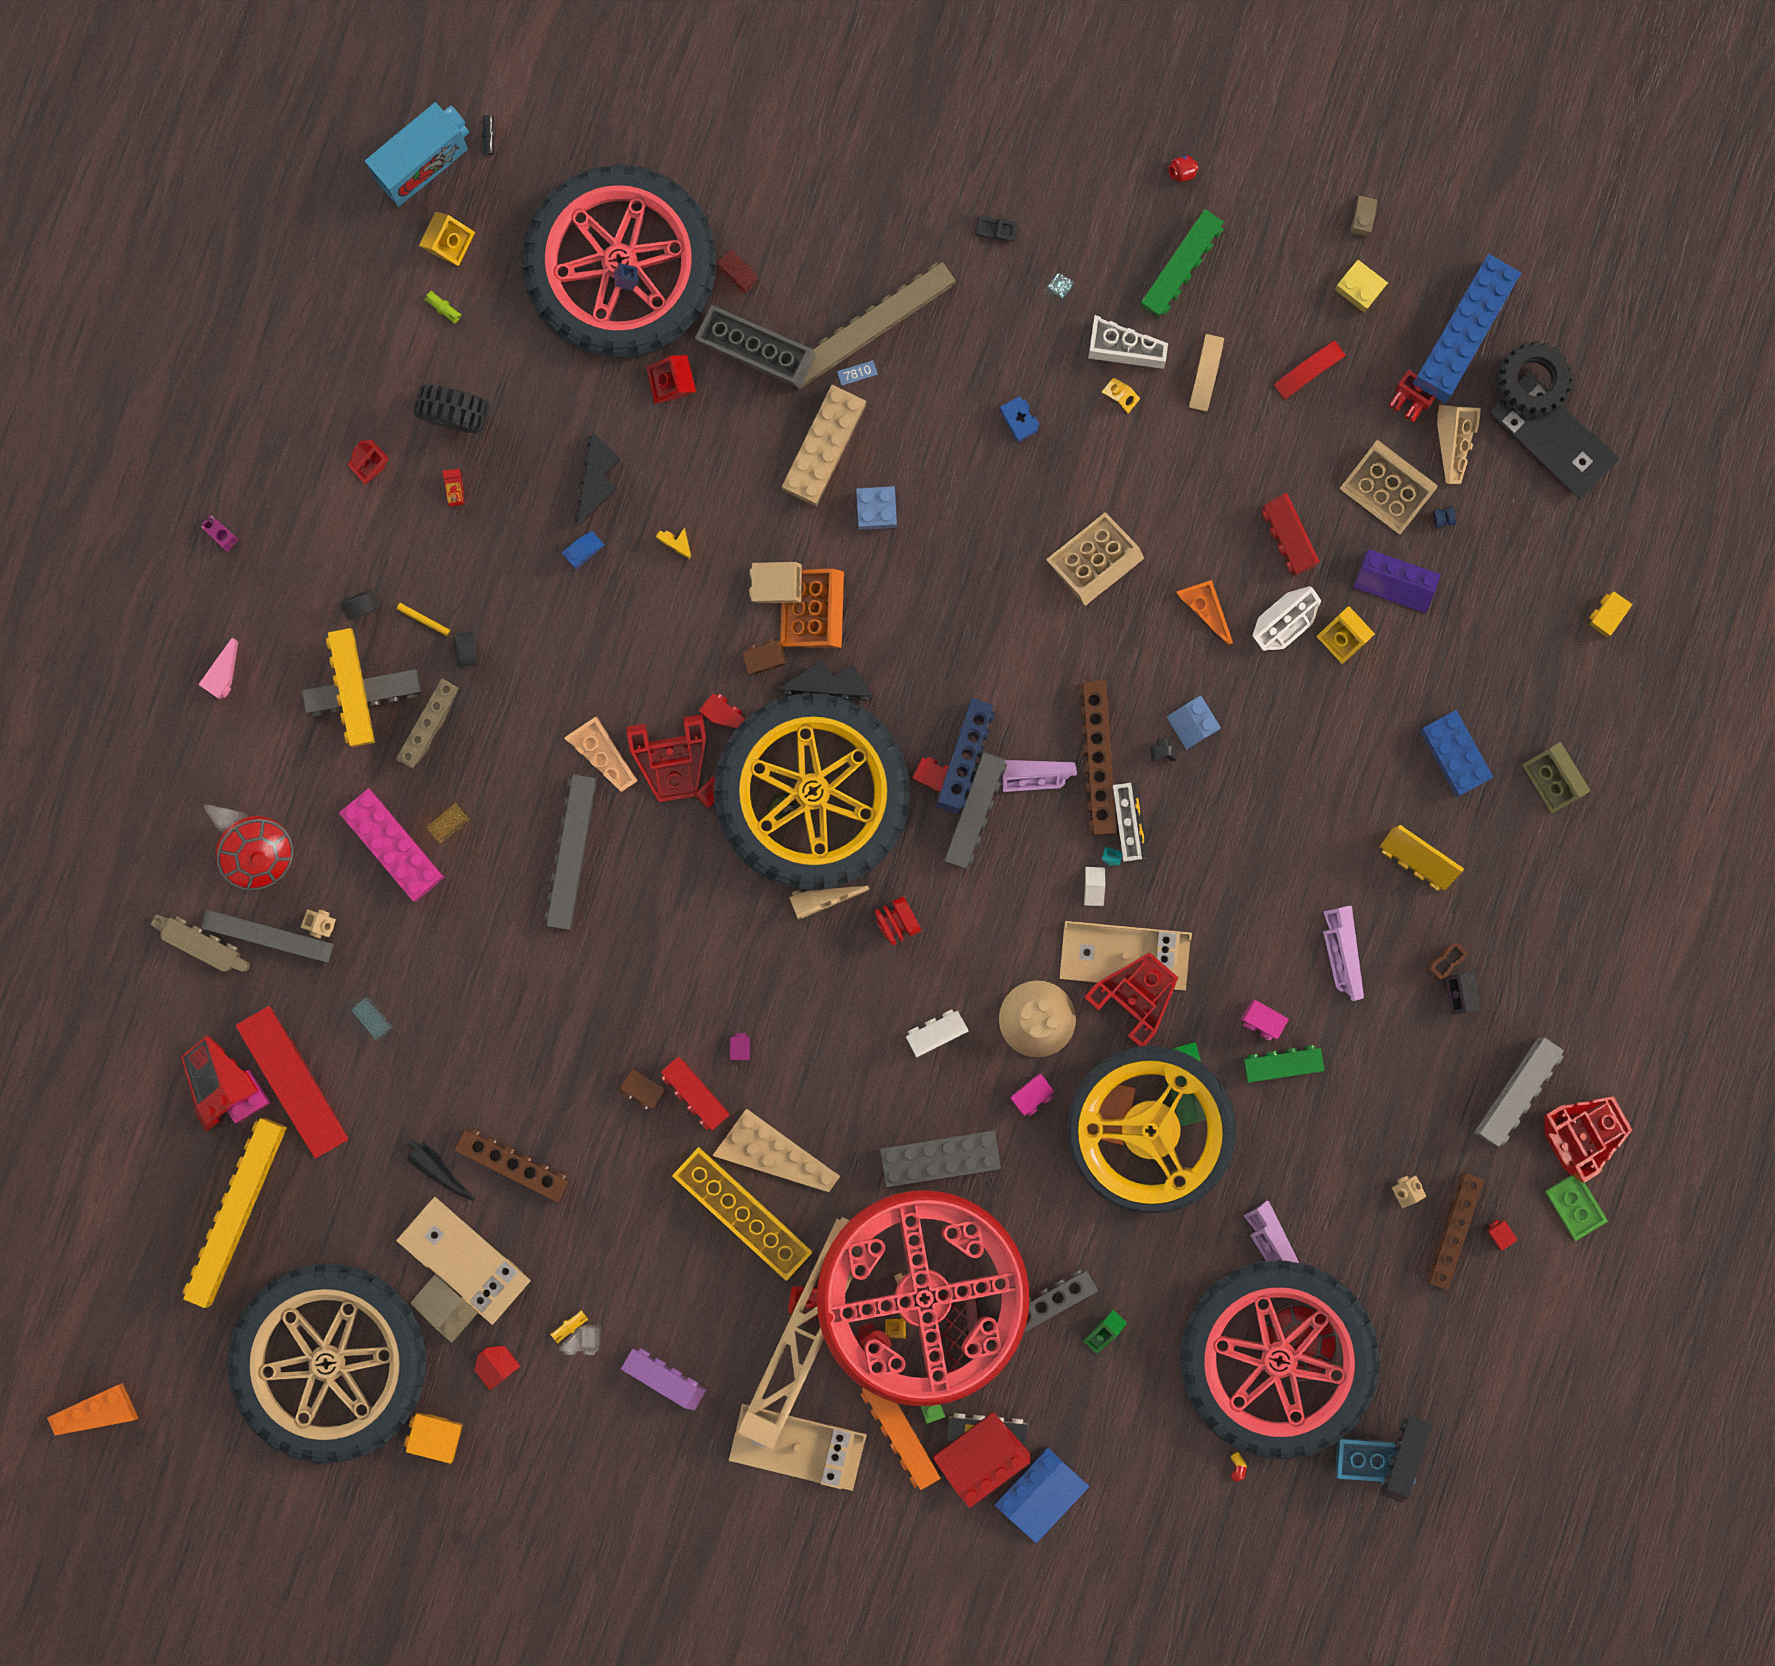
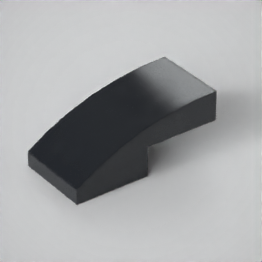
M980 215L977 219L975 235L1014 242L1018 222L1001 218L993 219Z

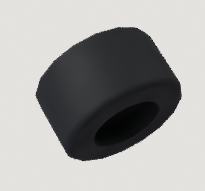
M367 590L346 599L341 603V607L347 619L353 620L377 609L379 604L373 591Z
M473 632L455 633L453 635V647L457 666H475L477 664V648Z

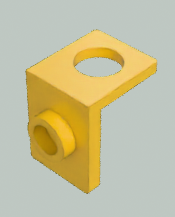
M1112 378L1102 391L1104 395L1117 401L1127 413L1140 400L1130 386L1116 378ZM1132 396V402L1126 405L1127 398Z

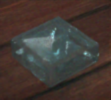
M1058 273L1047 288L1064 299L1074 286V282Z

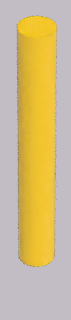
M399 603L397 606V610L446 637L449 635L450 629L402 603Z

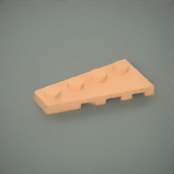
M594 717L565 737L578 752L584 755L621 792L638 782L636 776L597 717Z

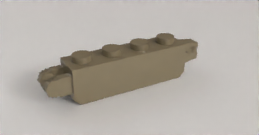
M155 915L151 925L161 932L162 940L223 972L232 971L233 968L241 972L249 970L250 964L239 957L241 953L237 952V947L229 943L226 946L220 943L221 939L212 934L209 937L202 934L203 929L195 925L192 928L185 925L187 921L176 916L175 919H168Z

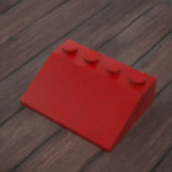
M991 1412L934 1455L933 1459L956 1493L971 1508L1030 1464V1452L994 1412Z

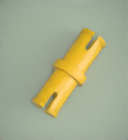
M580 1310L571 1319L565 1320L564 1324L553 1333H550V1335L558 1344L570 1333H575V1329L588 1321V1318Z

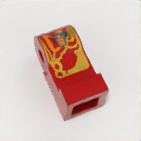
M461 470L442 471L449 507L465 505Z

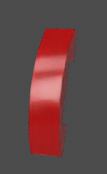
M1333 341L1294 368L1273 386L1282 398L1286 400L1346 355L1336 341Z

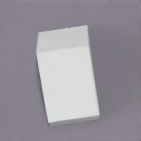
M1085 867L1084 905L1103 906L1105 868Z

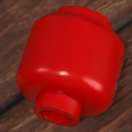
M1188 155L1173 159L1171 165H1169L1171 178L1179 183L1194 179L1198 171V163Z

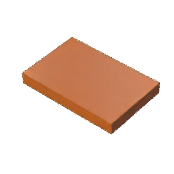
M1117 1085L1106 1096L1099 1109L1102 1119L1125 1118L1132 1108L1136 1088ZM1088 1125L1090 1132H1098L1097 1125ZM1104 1125V1132L1122 1133V1125ZM1101 1138V1139H1100V1140H1104V1141H1108V1142H1112V1143H1117V1144H1121V1145L1124 1144V1141H1123V1140H1119V1139H1113V1138Z

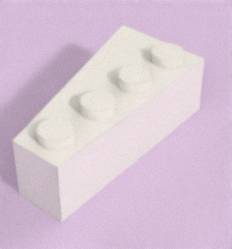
M1094 316L1088 358L1164 369L1168 343L1147 335H1141L1136 333L1135 330L1126 329L1118 326L1117 323L1108 322L1099 316Z

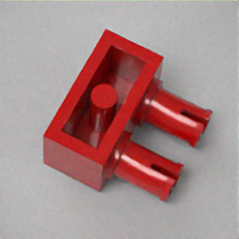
M1408 369L1395 388L1397 393L1388 406L1392 409L1395 403H1397L1394 411L1399 412L1406 399H1409L1413 404L1404 417L1408 419L1413 414L1409 421L1414 423L1422 410L1426 411L1436 397L1413 385L1417 374Z

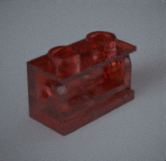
M732 249L718 262L720 264L719 268L745 294L759 281L758 275Z

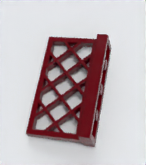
M940 1295L938 1298L943 1300L947 1295ZM978 1298L965 1300V1307L962 1311L954 1306V1302H952L951 1307L959 1314L953 1322L948 1317L944 1318L950 1323L945 1332L939 1328V1332L942 1334L941 1340L945 1336L953 1343L947 1352L943 1349L944 1358L948 1356L955 1362L951 1369H946L947 1373L959 1369L955 1368L957 1364L960 1367L963 1366L959 1361L963 1358L964 1354L956 1360L949 1352L955 1345L962 1350V1346L957 1343L963 1334L967 1337L966 1330L968 1329L970 1333L980 1319ZM961 1315L968 1322L964 1330L955 1324ZM952 1326L961 1332L955 1341L947 1335ZM970 1344L967 1347V1351L971 1348L972 1354L975 1352L976 1346L975 1344Z

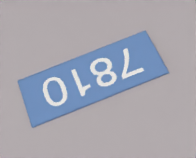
M873 360L837 371L841 385L878 375Z

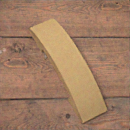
M1205 335L1189 408L1208 411L1224 343V338Z

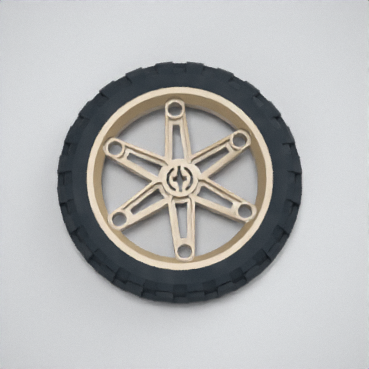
M315 1264L292 1270L277 1277L264 1286L246 1305L230 1339L227 1357L228 1381L230 1391H232L235 1400L234 1403L240 1415L243 1416L249 1428L264 1440L267 1445L298 1460L325 1464L340 1463L364 1456L378 1449L395 1436L406 1424L416 1408L424 1386L427 1363L426 1348L420 1325L407 1302L388 1283L367 1271L352 1266ZM318 1300L343 1302L325 1339L296 1309L297 1307ZM346 1304L353 1305L354 1312L352 1314L345 1312ZM358 1309L366 1313L377 1324L385 1338L387 1347L346 1349ZM289 1312H293L296 1315L295 1322L288 1321L287 1314ZM342 1319L347 1320L337 1348L330 1345ZM283 1320L305 1355L264 1364L265 1352L270 1336L278 1323ZM301 1325L320 1347L312 1352L298 1331V1326ZM382 1350L389 1352L388 1360H383L380 1357ZM373 1354V1360L345 1366L344 1356ZM326 1358L327 1361H336V1363L329 1365L328 1368L326 1365H318L326 1361ZM309 1361L310 1371L281 1372V1367ZM390 1363L389 1375L384 1391L375 1405L371 1407L349 1371ZM267 1366L273 1368L274 1374L272 1377L265 1374ZM341 1375L357 1398L354 1402L334 1381ZM308 1378L296 1418L279 1405L270 1391L267 1380ZM315 1379L324 1381L312 1408L308 1407L307 1404ZM329 1387L358 1418L350 1423L339 1426L323 1427L311 1425ZM360 1404H363L367 1407V1413L365 1415H362L358 1412V1406ZM301 1413L308 1414V1423L300 1420Z

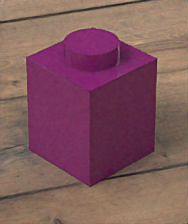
M735 1033V1037H730V1060H750V1037H746V1033Z

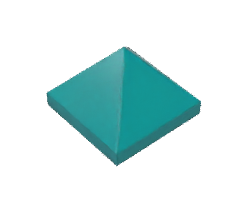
M1105 847L1102 860L1109 866H1117L1121 864L1123 853Z

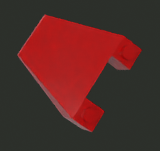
M702 714L684 717L686 736L649 742L646 724L627 727L630 752L658 802L694 797L698 792L706 742Z
M1149 952L1097 982L1083 998L1098 1011L1112 997L1139 1021L1127 1037L1138 1047L1145 1046L1156 1034L1179 977Z

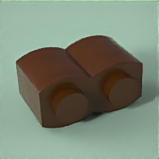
M1459 943L1449 945L1444 949L1441 957L1436 958L1430 963L1428 971L1437 980L1447 977L1452 972L1453 967L1465 959L1467 951Z

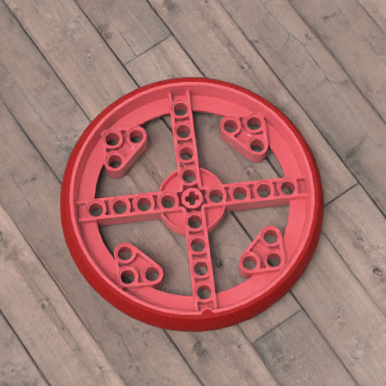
M922 1190L898 1193L883 1198L859 1212L845 1225L831 1244L825 1256L818 1280L817 1312L825 1342L836 1362L850 1378L867 1391L880 1398L904 1405L933 1406L950 1403L964 1398L988 1384L1001 1372L1015 1353L1023 1336L1029 1311V1284L1026 1269L1017 1246L1009 1233L990 1213L967 1199L940 1191ZM908 1216L914 1217V1224L912 1226H907L905 1223ZM920 1219H936L951 1223L942 1228V1238L972 1258L980 1257L985 1248L998 1274L948 1283L941 1274L928 1269ZM900 1223L909 1273L901 1279L895 1294L845 1303V1291L849 1273L856 1279H865L885 1251L884 1243L873 1237L884 1229ZM969 1224H972L975 1228L974 1233L971 1235L966 1233V1227ZM949 1228H954L956 1231L953 1238L947 1237V1230ZM916 1235L918 1242L911 1246L909 1244V1237ZM874 1242H878L880 1245V1249L876 1253H873L870 1249L871 1244ZM976 1243L978 1250L975 1254H971L969 1247L971 1244ZM854 1246H859L861 1249L858 1256H853L851 1253ZM919 1254L921 1262L914 1265L912 1258L914 1255ZM858 1265L864 1267V1272L860 1276L855 1274V1268ZM918 1274H923L925 1277L924 1282L921 1284H917L915 1281ZM1001 1278L1004 1282L1003 1287L997 1289L995 1281ZM979 1282H983L985 1288L979 1293L976 1290V1285ZM959 1286H964L966 1288V1292L963 1296H959L957 1294V1289ZM945 1289L947 1296L945 1299L940 1300L938 1292ZM922 1293L928 1296V1299H925V1303L919 1300V1297H922ZM1001 1293V1309L998 1322L996 1323L994 1319L988 1316L981 1317L962 1344L963 1354L973 1359L961 1368L947 1373L938 1323L946 1317L952 1302ZM907 1296L909 1303L907 1306L902 1307L900 1299ZM884 1300H888L890 1303V1307L886 1311L881 1309V1303ZM864 1304L871 1306V1311L868 1314L862 1313V1306ZM850 1307L852 1310L851 1316L844 1318L842 1315L843 1310ZM929 1312L931 1320L924 1323L922 1316L924 1313ZM899 1313L903 1320L919 1328L927 1377L918 1378L897 1374L905 1368L903 1357L874 1338L867 1339L862 1349L851 1331L849 1322ZM985 1321L991 1322V1329L988 1331L983 1329ZM930 1331L934 1332V1340L927 1342L926 1334ZM989 1340H993L995 1342V1346L992 1350H988L986 1348V1344ZM871 1343H877L878 1349L874 1353H870L868 1350ZM970 1344H975V1352L969 1354L967 1347ZM932 1351H937L938 1358L935 1361H930L929 1359ZM895 1358L900 1360L898 1368L891 1367V1361ZM875 1362H880L881 1369L878 1372L872 1371V1365ZM936 1370H940L942 1373L939 1380H934L932 1377Z

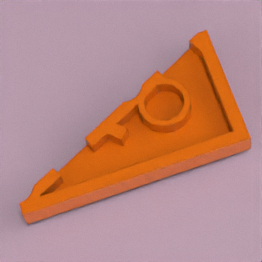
M1212 580L1176 592L1177 596L1227 645L1233 644Z

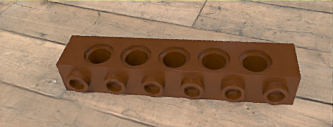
M473 1128L470 1131L464 1130L454 1151L556 1202H560L570 1182L566 1179L567 1175L559 1171L555 1174L549 1171V1166L543 1163L537 1165L532 1162L533 1158L525 1154L519 1156L515 1154V1149L507 1145L503 1148L497 1145L499 1141L489 1136L485 1139L480 1136L481 1132ZM477 1141L482 1142L484 1145L481 1152L474 1150V1144ZM493 1150H498L501 1153V1158L498 1161H494L491 1158ZM512 1158L518 1161V1167L515 1170L510 1169L508 1166V1162ZM528 1167H532L535 1170L533 1178H528L525 1174ZM545 1176H550L553 1180L550 1187L543 1185L542 1180Z
M1462 1173L1427 1283L1449 1290L1484 1179Z

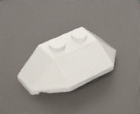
M1309 586L1286 593L1258 617L1253 638L1262 650L1284 649L1313 624L1318 606L1321 603L1313 588Z

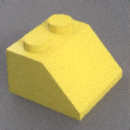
M1357 260L1336 286L1335 291L1365 313L1388 282Z

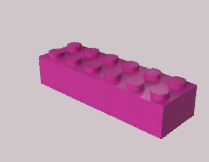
M368 788L339 812L412 901H418L445 878L371 789Z

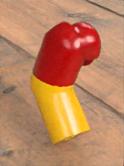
M1235 1452L1230 1456L1236 1465L1231 1478L1233 1481L1238 1482L1245 1478L1247 1465L1239 1452Z

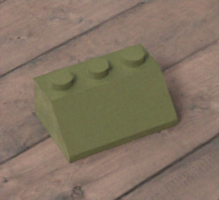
M1561 742L1522 764L1551 813L1560 810L1591 791Z

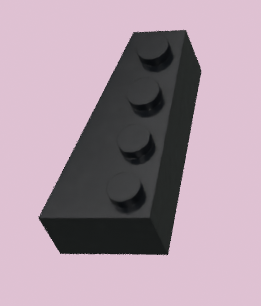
M1413 1416L1402 1420L1399 1429L1401 1434L1395 1441V1450L1389 1460L1388 1470L1383 1479L1379 1495L1398 1502H1402L1410 1497L1432 1427L1431 1423Z

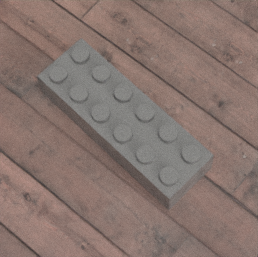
M1538 1038L1474 1134L1492 1146H1504L1510 1137L1508 1135L1510 1130H1514L1520 1123L1518 1119L1520 1115L1528 1111L1531 1106L1529 1103L1533 1097L1536 1098L1541 1092L1542 1088L1540 1086L1543 1081L1547 1082L1551 1077L1553 1066H1557L1563 1059L1562 1053L1564 1050L1546 1038Z

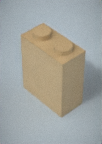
M797 562L752 563V568L750 569L752 587L749 590L752 602L801 603L802 564Z

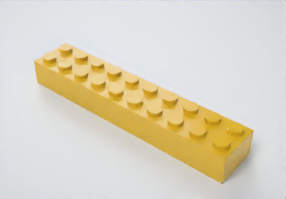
M260 1118L259 1121H255L252 1128L254 1134L251 1139L247 1140L244 1147L246 1150L245 1155L240 1157L236 1167L239 1168L237 1174L232 1175L229 1182L231 1188L222 1198L221 1203L223 1207L221 1211H217L213 1220L216 1222L214 1228H210L206 1236L208 1242L199 1252L198 1257L200 1261L198 1265H194L191 1271L192 1280L186 1284L183 1290V1294H185L184 1300L203 1308L212 1306L287 1129L286 1126L267 1118Z

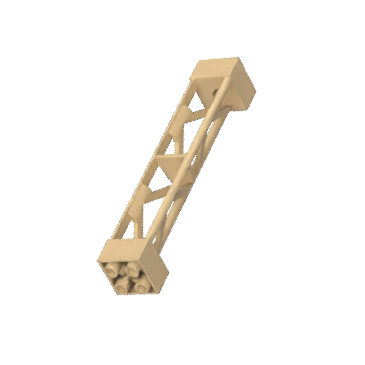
M843 1217L841 1220L836 1219L737 1432L771 1449L776 1444L824 1340L821 1327L815 1336L797 1326L818 1314L817 1307L806 1314H803L802 1311L818 1279L831 1244L850 1221ZM859 1246L852 1248L853 1256L860 1254L861 1249ZM850 1273L847 1279L846 1291L853 1278ZM795 1331L814 1340L803 1365L799 1364ZM788 1344L791 1346L795 1381L768 1398L763 1399L764 1392ZM782 1396H787V1400L776 1423L756 1414Z

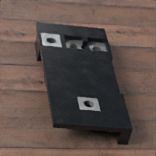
M1530 371L1519 382L1520 387L1532 396L1537 394L1542 396L1549 391ZM1501 400L1490 411L1497 419L1496 423L1510 437L1513 435L1579 500L1620 459L1562 405L1553 412L1544 414L1542 417H1536L1535 415L1525 417L1523 413L1518 415L1514 413L1515 409L1512 407L1509 409L1506 406L1507 402L1505 400ZM1511 421H1514L1516 425H1511ZM1579 459H1584L1585 465H1580Z

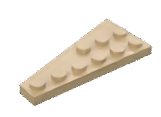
M748 1109L744 1111L713 1154L715 1157L827 1192L832 1189L840 1177Z

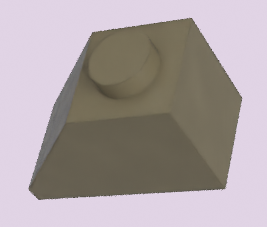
M1358 196L1350 233L1369 237L1376 214V199Z

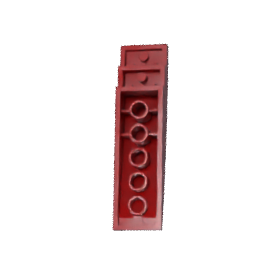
M271 1006L235 1025L314 1158L320 1157L349 1140L292 1039L289 1038L283 1025L277 1019Z

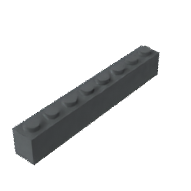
M573 774L572 779L569 778L567 790H570L569 797L565 798L564 808L567 811L566 816H562L561 827L564 828L563 835H559L557 846L560 847V852L555 855L554 865H557L556 873H552L551 884H554L553 892H549L548 903H551L550 910L546 911L544 922H547L548 927L571 930L597 782L596 778Z

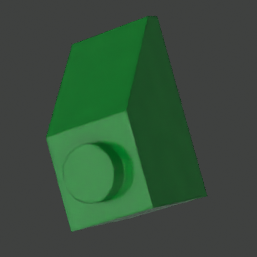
M1112 1310L1089 1333L1083 1342L1098 1354L1119 1335L1127 1322Z

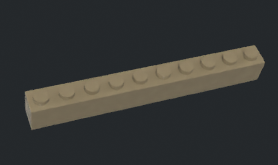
M943 262L939 265L938 263L933 264L928 268L929 272L924 275L922 273L917 275L908 286L904 284L896 290L897 293L892 297L891 295L884 297L880 305L877 307L873 305L865 311L866 314L862 317L857 316L849 322V326L846 328L840 327L831 338L828 339L826 337L818 343L819 346L812 349L816 357L800 389L954 286L956 280Z

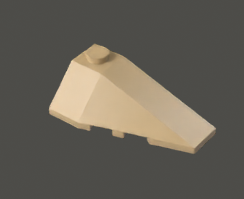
M1439 405L1437 426L1445 479L1448 484H1461L1467 466V452L1472 450L1473 447L1471 443L1473 433L1478 431L1481 408Z
M869 887L807 890L804 892L803 889L792 893L793 896L790 897V901L799 920L869 891Z

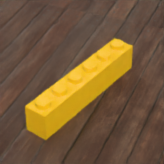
M351 628L329 632V638H326L328 650L331 649L332 651L330 664L332 668H335L336 672L333 680L335 687L339 688L340 694H337L339 706L342 705L343 713L340 715L342 724H346L347 732H344L346 744L349 743L351 747L375 743L354 632Z

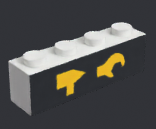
M1138 782L1113 785L1123 860L1147 859L1148 851Z
M954 1413V1416H949L948 1441L956 1440L985 1418V1416L973 1415V1418H968L963 1413ZM999 1417L1025 1447L1027 1423H1023V1419L1012 1418V1421H1004V1417Z

